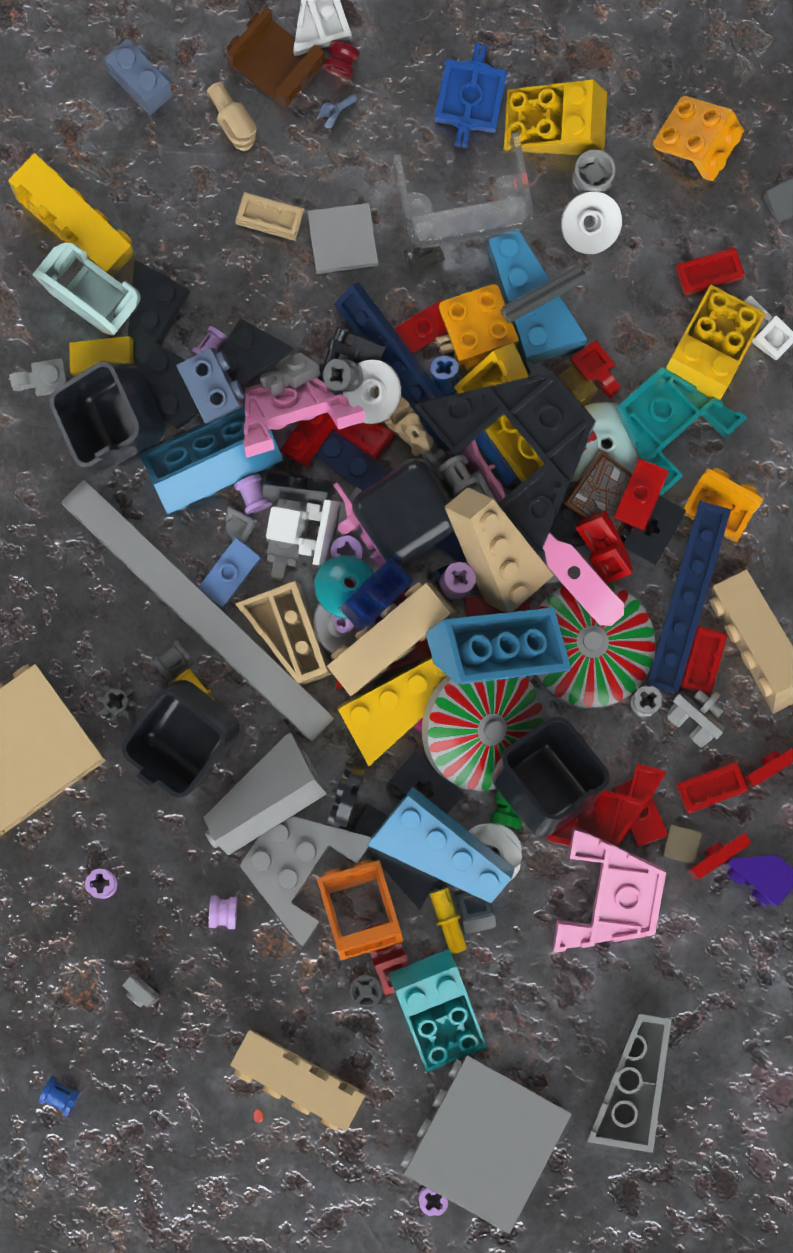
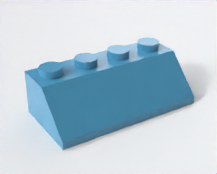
M245 405L212 423H204L139 453L167 514L182 510L201 498L210 497L231 484H235L261 470H268L276 463L283 461L271 430H268L273 439L274 450L246 458L243 440H245Z
M554 608L444 619L426 632L433 663L457 684L564 672L571 669Z

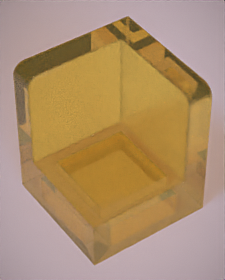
M574 366L558 375L583 405L594 398L598 391L592 380L590 379L585 382Z

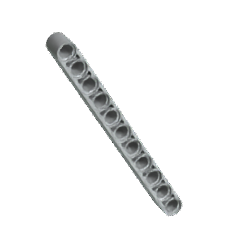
M82 480L61 501L62 505L310 742L334 720L325 708L85 480Z

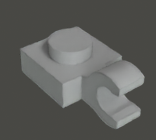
M62 358L31 363V373L17 372L10 374L13 391L35 388L37 397L51 395L56 388L67 382Z

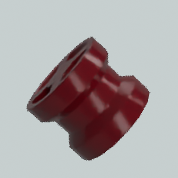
M331 42L329 58H326L323 63L324 70L340 78H351L354 72L353 62L358 60L360 52L347 43Z

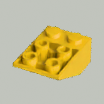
M593 79L507 89L504 150L581 155L589 150H601L604 152L607 92Z
M710 284L665 369L697 387V391L709 398L715 397L721 400L766 313Z

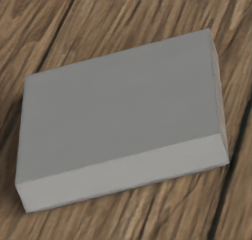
M369 203L307 211L316 274L378 266Z

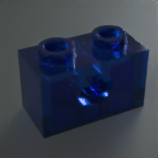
M389 558L338 609L361 632L413 580L392 558Z

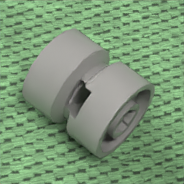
M601 150L584 152L578 158L571 178V187L574 194L577 196L589 191L602 192L608 195L615 176V163L613 159Z

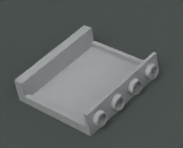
M467 1055L462 1061L456 1059L449 1071L448 1077L452 1081L447 1090L441 1088L432 1104L437 1109L431 1120L427 1118L423 1120L416 1136L421 1138L415 1150L410 1147L407 1150L400 1164L405 1168L402 1175L409 1177L480 1217L499 1230L510 1234L572 1114Z

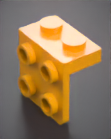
M683 96L678 100L653 141V145L658 151L693 161L704 179L714 181L719 171L724 168L733 148L740 142L744 129L732 109Z
M495 284L447 299L439 304V311L452 343L454 359L458 363L459 371L462 369H466L467 372L472 371L496 349L511 343L515 344L516 349L518 347L519 339L513 324L507 323L500 310L505 305L499 287Z
M718 468L713 470L706 469L683 507L686 510L684 515L694 520L699 501L731 509L723 537L737 543L753 513L760 507L764 499L758 495L759 491L754 487L744 483L740 486L731 481V476Z

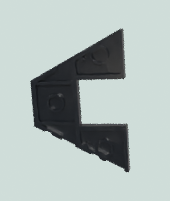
M135 260L132 286L139 291L141 300L129 316L128 336L133 338L134 365L141 370L164 422L179 429L189 423L200 412L176 366L185 361V359L159 344L191 292L188 288ZM241 318L221 349L231 368L227 372L232 382L237 380L241 388L249 384L250 380L255 376L264 374L268 371L269 367L289 354L292 356L296 352L293 347Z
M555 371L415 404L414 407L454 455H458L503 415L508 418L545 464L502 499L498 505L537 555L540 554L595 426L596 420Z

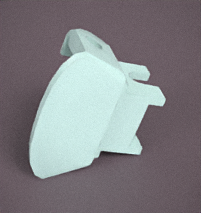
M62 243L54 247L32 274L51 295L105 334L115 335L141 300L140 293L135 287L126 281L121 284L87 259V252L75 243ZM77 258L84 266L65 288L60 284L59 280Z

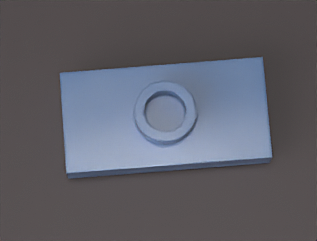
M235 538L198 588L220 607L225 608L263 557L239 538Z

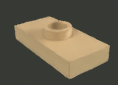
M244 192L235 223L296 241L304 215V208Z

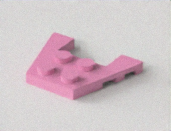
M317 378L295 389L289 385L285 387L282 393L275 396L271 395L270 386L263 389L261 384L245 388V440H243L245 456L248 458L274 450L273 439L268 432L270 429H282L287 424L300 420H311L317 415L326 412L329 413L337 428L342 429L365 422L364 409L359 405L356 407L351 406L348 398L342 394H333L326 384Z
M573 827L568 853L569 858L599 862L601 867L591 923L557 920L552 947L553 951L563 952L567 948L582 946V948L605 941L613 940L618 942L655 935L666 876L665 870L589 832Z

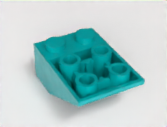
M449 949L388 973L426 1072L487 1048L460 973Z

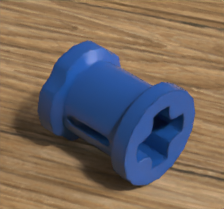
M450 356L435 358L430 366L431 375L433 376L432 381L444 396L455 395L457 391L454 386L459 382L457 377L459 372L457 361Z
M51 1076L38 1102L41 1104L46 1102L61 1110L63 1116L68 1117L81 1091L78 1089L73 1091L56 1082L57 1078Z

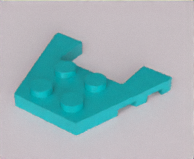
M663 367L616 408L639 458L669 470L660 496L666 493L683 477L680 471L661 451L695 420L703 416L725 439L747 419L743 413L739 411L733 412L723 406L724 402L715 397L711 399L696 390V386Z

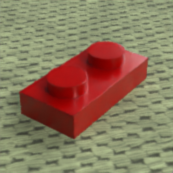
M329 413L317 415L311 420H301L280 451L286 457L307 467L336 426Z

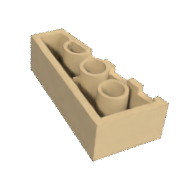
M746 569L714 585L710 604L718 617L722 616L729 638L733 643H736L746 667L750 670L772 714H775L793 704V646Z

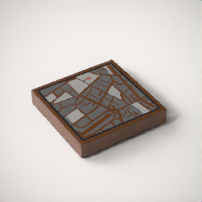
M598 450L563 503L582 518H587L605 510L618 534H620L626 523L614 519V516L632 473L605 452Z

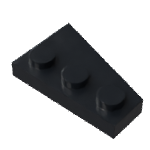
M368 804L352 832L372 838L388 815ZM369 847L367 851L376 861L380 860L382 868L420 910L438 878Z

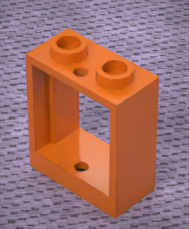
M363 860L355 864L354 868L344 871L333 869L325 872L323 877L317 878L340 961L403 942L380 860L374 862L372 860ZM376 880L389 923L342 937L330 893Z

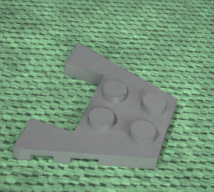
M291 816L260 835L240 864V867L300 945L305 946L321 921L294 904L293 901L329 846L358 864L370 847L368 843L371 837Z

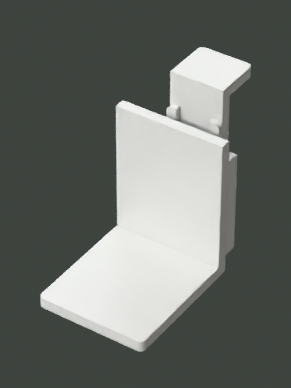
M325 499L324 505L307 503L306 512L280 507L271 508L266 532L267 539L299 544L298 554L314 556L312 564L323 565L332 558L330 549L332 543L341 536H354L364 546L362 561L372 569L374 574L386 576L377 562L371 557L376 552V549L369 550L359 534L363 532L362 528L357 529L350 535H344L338 531L339 523L347 518L344 502ZM310 520L320 521V526H316L315 534H318L317 539L307 538ZM396 566L400 575L401 566Z

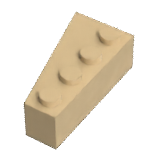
M467 487L445 506L468 565L474 570L476 584L485 603L505 613L513 612L554 576L494 499Z
M420 582L415 584L404 594L407 597L404 602L399 606L393 603L380 614L382 620L374 627L371 624L366 625L355 635L358 639L349 648L344 644L330 656L333 661L327 667L350 696H356L386 673L391 668L390 664L394 661L397 663L415 649V644L419 640L422 642L427 639L426 632L447 617L452 619L460 614L453 603L442 594L436 583H425L423 586Z
M251 1029L248 1031L230 1066L236 1069L233 1073L235 1076L248 1083H251L253 1079L264 1085L262 1089L264 1092L277 1099H280L281 1095L293 1101L291 1105L293 1108L306 1115H309L310 1112L322 1118L320 1121L322 1124L335 1131H338L340 1128L347 1132L366 1096L365 1092Z

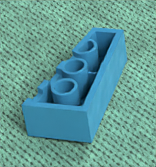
M519 230L488 239L486 251L505 305L550 280ZM560 295L512 322L519 339L518 349L524 366L528 361L534 364L584 349L587 341L586 336Z
M414 787L409 790L373 834L368 843V846L489 903H492L510 882L515 869Z

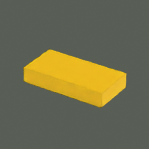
M130 336L69 343L70 374L74 376L79 375L99 362L134 364L133 338Z

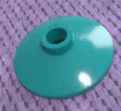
M343 555L327 560L319 568L314 581V590L319 603L327 612L336 617L350 619L359 617L371 609L377 599L378 582L374 572L365 562L353 556ZM344 579L353 581L354 587L348 588L344 584Z

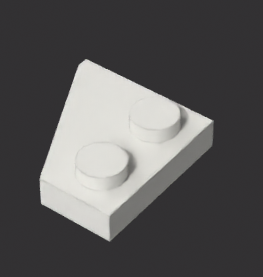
M301 0L293 48L294 56L308 53L314 45L322 49L329 47L333 41L345 42L351 40L352 34L340 0Z

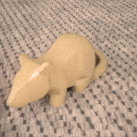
M379 387L375 389L376 398L379 396ZM401 397L395 412L384 422L388 429L412 447L411 452L413 455L425 454L432 448L434 440L424 430L419 416L410 407L409 402Z

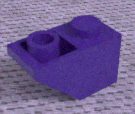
M778 855L733 858L723 864L728 869L726 875L739 886L743 883L753 890L751 896L764 907H767L768 904L771 907H778L793 889V868Z

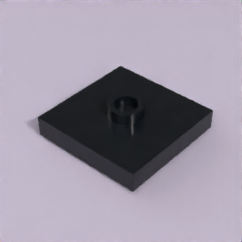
M268 473L263 483L262 496L324 504V500H328L331 481L308 478L298 474H290L288 476Z

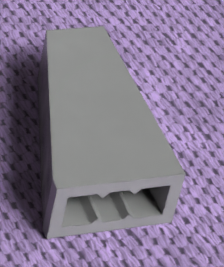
M291 732L285 735L203 817L208 827V830L205 831L206 837L214 848L219 846L227 855H230L327 794L305 748Z

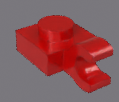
M597 340L571 357L570 362L588 385L597 380L608 399H611L620 392L618 389L621 386L609 372L615 367V363Z

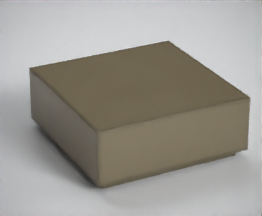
M669 825L662 857L695 864L702 832Z

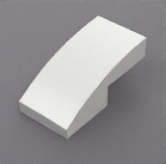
M750 295L744 302L766 313L752 343L774 360H778L793 344V331L777 315L772 317Z

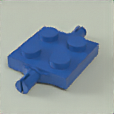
M480 43L474 44L472 60L461 62L446 59L434 122L450 124L458 128L454 145L460 147L461 138L464 136L462 148L468 147L470 131L496 132L507 77V70L492 68L484 63L487 46L482 44L481 53L478 55Z

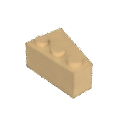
M293 581L235 604L298 684L307 685L333 675L327 667L330 661L326 650L319 642L315 633L314 617L302 584Z

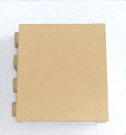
M26 664L19 668L12 675L14 679L5 686L0 683V837L106 761L36 664L31 667L29 664Z

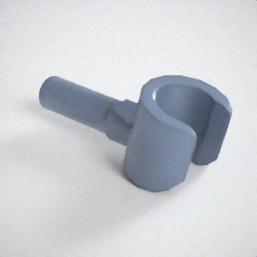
M351 94L336 104L324 103L317 119L323 116L327 117L328 119L324 127H333L339 113L357 101L356 95Z

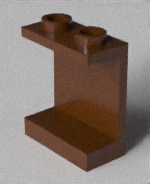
M266 6L260 14L257 12L250 18L247 23V30L241 37L237 35L231 40L227 47L228 64L286 109L321 69L325 60V52L314 45L308 53L294 56L295 37L272 20V11Z

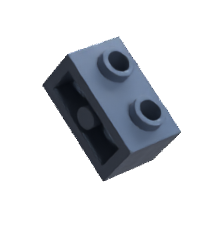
M127 38L104 58L107 71L150 116L172 97L171 78L161 66L157 68L153 66L149 61V54L140 44L134 46Z
M209 348L176 365L205 423H212L244 407L241 400L245 398L244 392L237 380L232 382L227 372L231 367L222 351L218 353L216 348Z

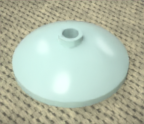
M597 402L584 406L596 420L593 431L597 439L591 443L587 442V449L582 454L571 482L578 481L598 450L605 452L633 474L640 458L616 411L619 404ZM609 440L612 443V447L604 449L601 446V441Z

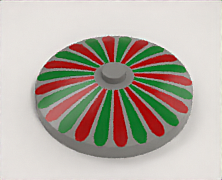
M607 583L609 588L624 602V615L612 626L599 625L565 586L550 594L538 607V609H555L571 669L564 672L535 675V677L552 696L572 706L602 708L624 700L643 683L654 660L655 634L649 615L633 595L611 583Z
M446 676L430 696L423 715L422 740L429 762L438 774L459 787L474 791L495 789L496 787L492 782V771L505 749L544 722L540 697L526 676L457 684L449 676Z

